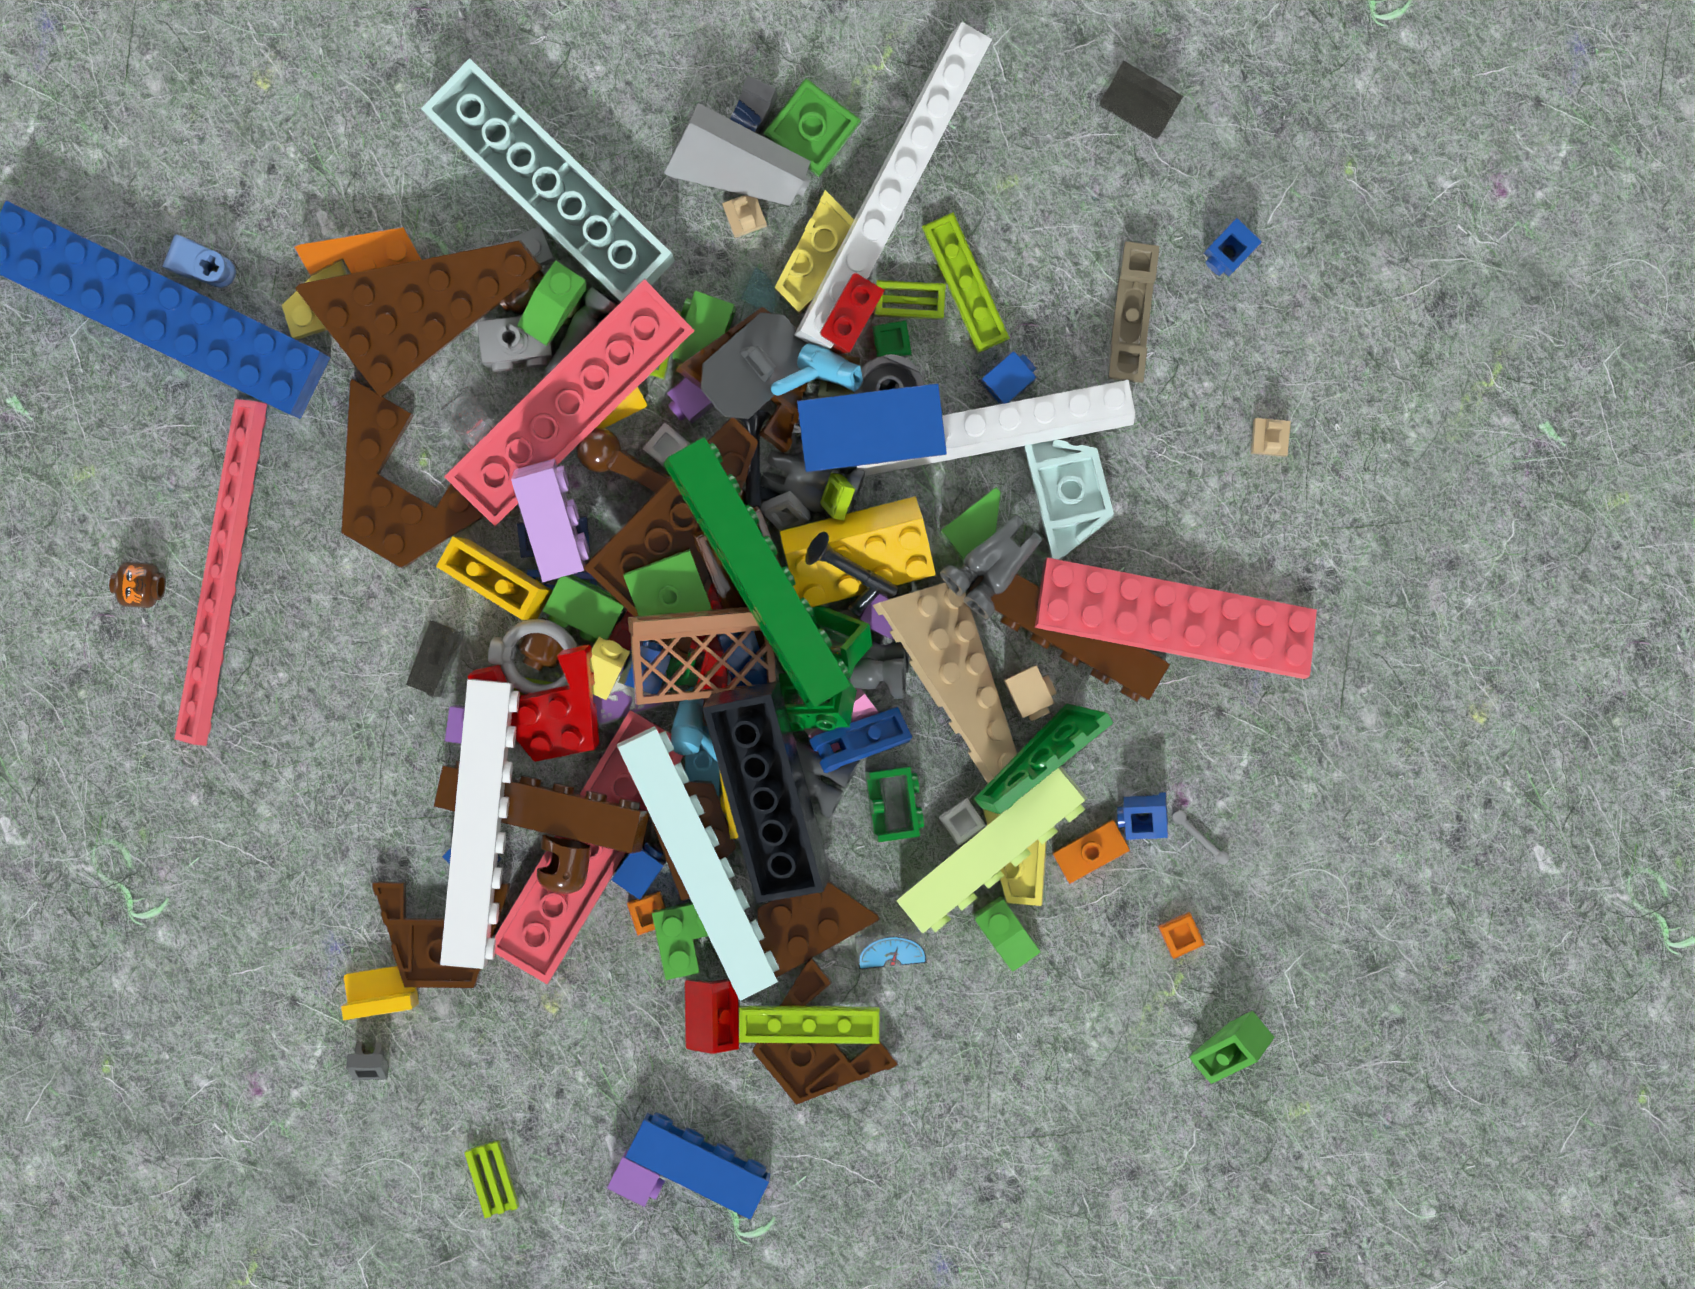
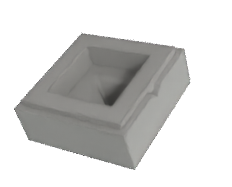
M791 491L767 500L761 506V513L780 531L809 521L810 511Z

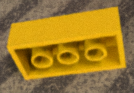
M916 496L848 513L844 521L829 518L780 531L788 568L796 582L794 589L799 598L804 597L811 607L861 595L867 588L859 580L826 562L817 561L812 565L806 564L805 555L810 543L823 531L828 533V543L835 551L895 585L936 575L923 517Z

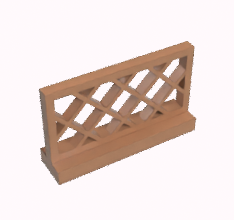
M748 607L628 617L629 632L631 633L635 703L637 705L709 698L714 693L754 686L744 676L757 661L766 668L767 683L776 681L774 651L766 637L764 636L765 643L756 654L742 643L751 631L761 630ZM742 632L738 638L734 637L731 633ZM716 634H726L734 641L721 657L707 646ZM707 635L703 641L696 637ZM681 637H691L699 644L686 661L672 650ZM670 638H672L671 641H670L668 644H665V643L661 640V639H670ZM656 640L664 647L651 664L640 654V641ZM738 646L752 656L739 673L725 662ZM703 649L718 660L705 676L690 665ZM668 652L683 663L670 679L655 668ZM764 653L766 656V663L760 659ZM641 662L647 666L646 670L643 673L641 668ZM724 665L736 677L727 687L717 688L709 680ZM687 668L701 679L692 691H682L674 684ZM652 671L666 682L657 694L643 695L642 682ZM740 681H743L747 686H736V685H737ZM705 684L709 685L712 688L701 690ZM671 687L677 691L666 693Z

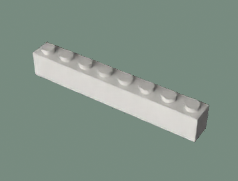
M1129 380L942 415L947 455L857 466V469L866 471L865 476L1134 425L1135 409Z
M476 679L467 680L440 965L484 969L488 964V959L493 960L495 956L496 938H490L491 924H497L499 903H494L495 889L501 888L503 868L497 867L498 853L504 854L506 844V832H500L501 819L508 817L509 797H504L505 783H511L513 762L507 761L508 747L514 748L516 739V727L510 725L512 712H517L519 707V691H514V683Z

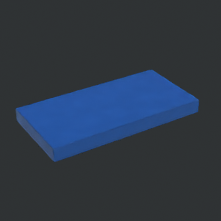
M938 383L797 401L806 472L947 455Z

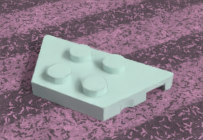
M1056 439L1025 445L1024 450L1051 558L1062 560L1111 520L1114 512L1097 448L1085 445L1074 446L1067 441Z

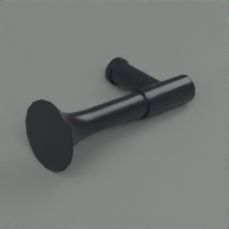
M758 410L749 419L737 418L744 423L745 429L758 441L746 477V506L749 504L752 508L758 507L759 509L761 508V500L767 501L780 495L761 486L759 433L763 423L771 417L769 412Z
M827 532L819 533L812 540L805 555L807 565H812L817 561L826 562L867 586L864 592L849 605L850 610L855 615L861 616L863 611L879 594L887 599L894 598L898 590L895 584L871 570H866L835 551L828 543L829 535Z

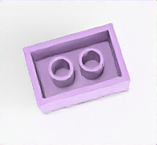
M554 458L515 469L511 481L542 582L584 571L585 560L589 559L588 553L590 551L584 532L578 534L576 529L580 519L574 499L568 500L565 493L569 491L568 486L570 485L564 465L558 467Z

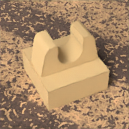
M743 195L722 203L735 238L767 227L757 198Z
M1255 418L1253 420L1251 454L1288 456L1291 421Z

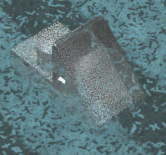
M465 387L441 407V410L461 440L470 449L482 440L497 424V421L468 387Z

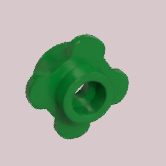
M671 657L666 670L668 679L683 664L677 658ZM696 659L690 664L694 667ZM687 668L674 684L677 687L682 685L693 687L697 685L699 677Z

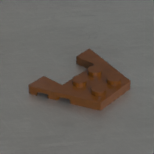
M761 307L679 365L676 371L701 389L702 364L759 313L770 312ZM808 383L782 395H774L770 399L777 405V408L759 435L782 453L787 452L791 447L793 440L791 439L792 432L799 418L797 401H801Z
M373 882L372 889L374 895H377L382 911L380 912L392 942L391 948L404 987L475 988L482 969L440 965L445 918H407V882ZM502 883L500 889H495L494 903H499L498 921L510 889V883ZM491 924L490 938H493L497 924Z
M813 958L807 961L780 1006H805L832 983ZM880 1039L879 1044L868 1045L851 1060L847 1058L836 1043H756L752 1049V1052L796 1105L898 1065V1061Z

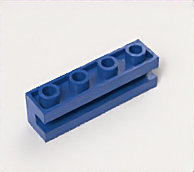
M655 1112L654 1115L647 1113L625 1158L751 1220L770 1181L771 1174L766 1172V1166L753 1159H748L746 1162L736 1157V1152L726 1145L717 1143L714 1146L704 1141L705 1137L696 1130L686 1128L684 1131L672 1125L673 1120L661 1113Z

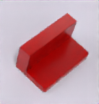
M693 979L685 981L686 1049L710 1054L739 1049L738 996L730 979L710 982Z

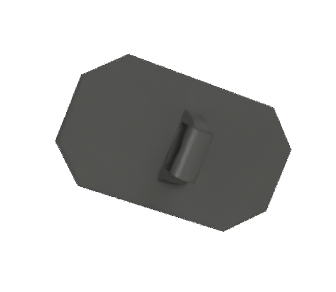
M759 313L702 364L701 390L723 417L749 419L774 396L771 392V386L774 382L801 370L798 368L797 360L801 349L807 343L794 336L796 329L785 315Z

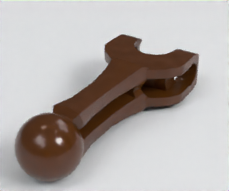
M595 428L577 445V457L580 463L590 471L605 472L611 470L631 478L655 493L671 478L640 462L627 451L621 450L617 436L607 429ZM742 488L740 498L745 505L746 490Z

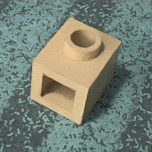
M1033 665L1003 679L1021 718L1029 716L1030 720L1033 721L1050 713L1048 706L1055 704L1051 696L1057 693L1048 675L1042 677L1037 665Z

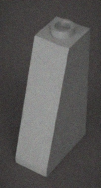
M698 103L672 153L664 174L673 178L790 206L796 194L803 196L810 183L811 177L806 174L811 161Z

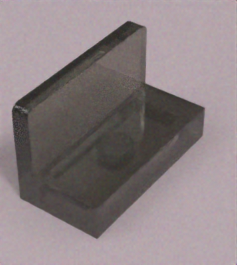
M1123 60L1112 83L1101 99L1100 106L1152 138L1158 139L1184 96Z
M430 620L406 685L426 692V695L430 697H441L465 632Z

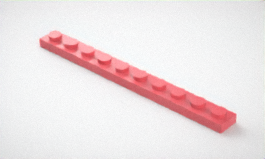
M235 399L174 738L175 740L193 745L206 746L208 734L211 731V717L214 700L217 697L220 667L224 658L223 650L226 633L230 625L229 616L232 599L236 591L235 582L238 566L242 558L241 549L244 532L248 524L247 515L250 498L254 490L253 481L256 465L260 457L259 448L262 431L266 423L267 404L257 401Z

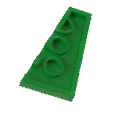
M1067 703L974 799L982 809L1002 814L1114 722L1106 712Z

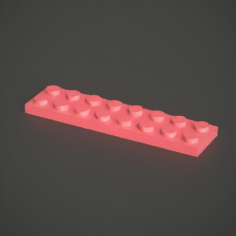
M644 278L444 477L496 526L518 504L511 481L515 469L554 458L558 465L695 330Z
M1047 557L1043 564L1035 628L1306 679L1310 676L1317 610Z
M630 710L579 795L586 796V791L599 792L607 795L606 801L619 804L620 798L640 802L639 809L648 810L617 744L654 726L658 733L666 730ZM666 731V733H667V735H668V737H669V739H670V741H671V733L668 732V731ZM674 751L668 753L674 765L680 763L684 755L677 754ZM554 836L556 838L568 839L560 836ZM589 844L592 847L586 883L577 892L559 894L546 890L537 879V869L546 867L551 862L552 852L546 851L494 937L496 938L495 954L548 984L627 852Z

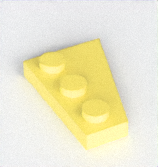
M826 190L775 285V290L798 314L812 302L854 221Z
M983 809L987 825L1001 815ZM1036 840L1027 848L1031 854L1016 867L1010 862L1000 870L1005 875L1000 880L1006 903L1043 905L1047 841L1042 845L1039 840Z

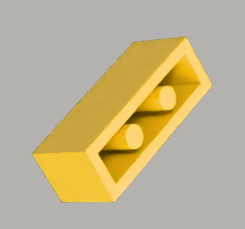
M452 536L436 565L440 570L521 620L538 619L553 591L467 538Z

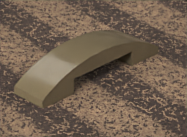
M1126 241L1124 243L1113 316L1108 379L1129 380L1130 382L1137 383L1144 382L1148 349L1146 344L1160 246Z

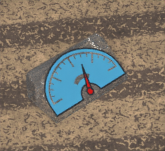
M920 929L855 935L858 970L927 963L925 933H922Z

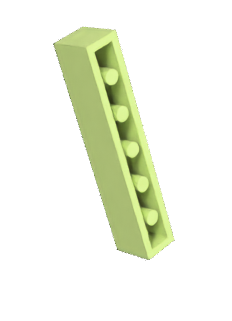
M1060 766L896 901L922 933L930 927L934 932H937L951 920L947 913L956 906L961 911L978 898L974 893L975 890L983 884L989 889L1005 876L1000 871L1010 862L1015 867L1031 854L1027 849L1036 840H1039L1042 845L1059 832L1054 827L1065 817L1070 823L1085 810L1082 803L1088 798L1062 766Z

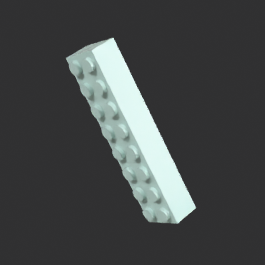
M470 58L421 108L426 116L619 303L644 278L652 285L674 263L675 259L672 253Z

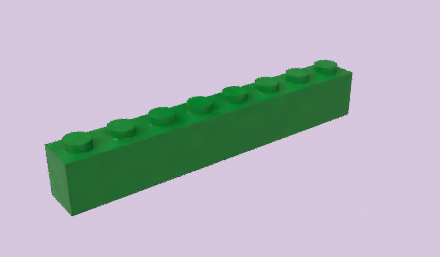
M705 437L667 457L663 465L807 709H812L851 686L848 681L850 673L841 659L836 660L829 648L832 647V643L827 633L822 628L817 629L811 618L814 616V612L808 601L804 597L799 598L793 586L796 585L793 575L786 566L781 568L775 557L778 552L773 541L767 535L763 537L758 529L759 519L754 509L749 504L745 506L738 495L741 489L737 480L732 474L727 475L720 464L723 458L714 443L708 444Z

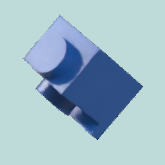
M1236 218L1204 252L1208 257L1205 263L1216 275L1221 276L1224 272L1229 277L1262 241ZM1225 247L1231 248L1234 252L1233 258H1228L1223 254L1222 249Z
M1159 792V795L1124 797L1123 806L1117 807L1118 828L1125 827L1126 840L1168 838L1166 792ZM1137 813H1148V814H1147V815H1144V816H1140V815H1138Z

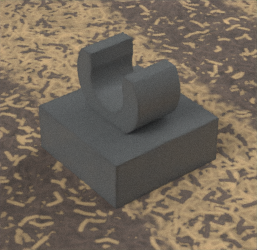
M357 1042L355 1046L356 1054L347 1055L346 1069L352 1079L388 1080L389 1066L384 1058L382 1044L376 1042L374 1052L372 1054H364L365 1046L363 1042Z

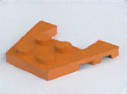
M403 227L300 244L294 247L311 276L341 260H344L351 273L422 260Z

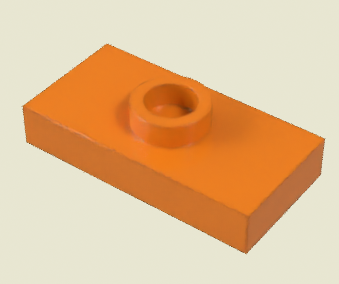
M1112 819L1055 850L1052 854L1066 880L1071 884L1129 852L1130 849Z

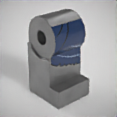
M747 76L742 87L743 91L730 120L760 134L777 100V91L775 88Z

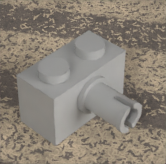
M522 316L477 321L482 364L488 368L492 367L493 372L511 371L514 364L526 363L527 368L547 366V361L551 360L555 354L554 337L546 347L517 327Z

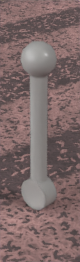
M1175 811L1172 814V821L1183 825L1216 856V861L1219 864L1224 865L1228 863L1229 854L1216 848L1189 823L1184 812Z

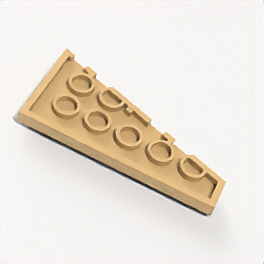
M942 583L872 605L878 615L883 614L892 628L889 631L896 643H902L910 655L909 663L937 706H943L951 719L949 725L955 734H961L969 747L968 754L989 784L1017 755V751L971 609L964 602L966 593L958 596L946 583Z

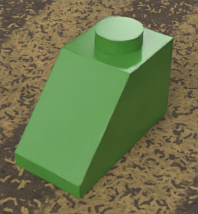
M555 260L535 289L517 327L547 347L585 293L586 280Z
M997 487L940 531L963 562L971 550L996 532L1001 495Z
M1001 895L973 914L979 927L1012 972L1041 953Z
M1250 1011L1225 1025L1195 1050L1189 1058L1212 1084L1258 1062L1275 1037L1253 1011Z

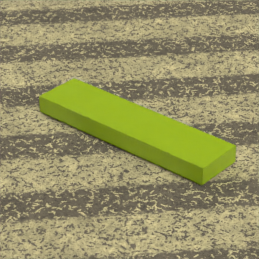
M954 212L923 225L921 229L977 354L1010 340Z
M740 1006L739 1043L879 1044L880 1008L846 1006Z

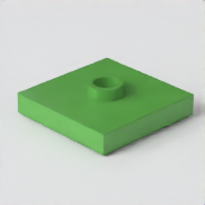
M805 78L766 129L764 136L811 161L808 170L817 177H820L861 124V119Z
M690 550L623 574L639 616L712 610Z

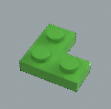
M693 903L652 910L665 980L700 973L693 939L707 937L708 934Z

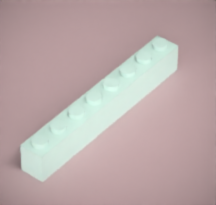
M654 726L618 743L617 747L739 1000L741 1001L777 983L778 981L773 973L779 970L771 950L764 953L759 941L764 939V935L756 919L749 922L744 912L750 906L741 888L734 891L729 881L735 875L727 858L724 857L719 860L714 850V847L720 845L711 826L704 828L699 816L705 812L696 794L689 797L683 785L690 781L681 762L674 765L668 754L674 748L666 731L658 733Z

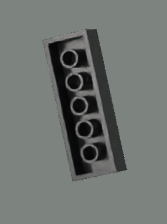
M779 681L711 694L702 708L756 903L824 892L830 878V871Z

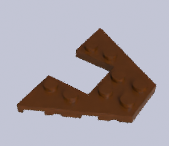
M351 379L341 533L404 569L417 561L422 555L431 552L444 541L481 520L484 515L451 483L438 506L434 507L379 475L414 415L388 399L379 397L376 392Z

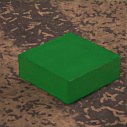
M906 320L872 326L877 358L890 354L902 357L912 356Z

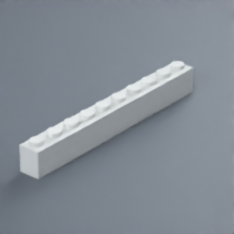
M961 22L950 35L794 336L806 343L816 344L827 349L832 348L833 343L821 337L819 334L851 275L857 273L868 279L992 41L991 38L964 22Z

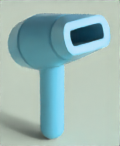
M808 343L801 349L798 356L797 365L801 370L774 382L771 386V392L779 396L816 378L856 391L863 382L861 366L849 362L830 349Z
M690 687L686 691H692L694 687ZM704 699L679 701L671 729L673 751L680 755L690 756L697 754L701 746L717 761L711 737L703 730L702 707Z

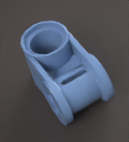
M176 234L162 265L163 268L189 279L194 278L218 288L230 285L236 275V269L232 261L216 251ZM213 266L219 267L217 272L211 271Z

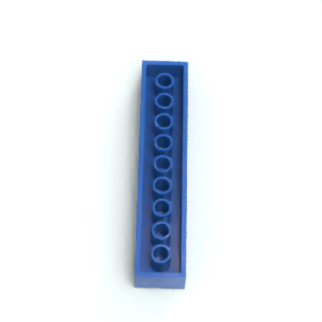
M7 200L4 203L0 212L1 276L299 419L302 418L331 357Z

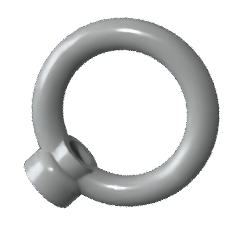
M529 619L514 625L503 638L493 637L489 647L488 661L490 664L500 665L509 683H514V687L518 691L529 694L569 685L565 674L551 684L533 683L524 678L514 664L517 652L516 643L520 638L530 633H542L552 637L561 645L563 650L577 647L572 636L558 624L544 619Z

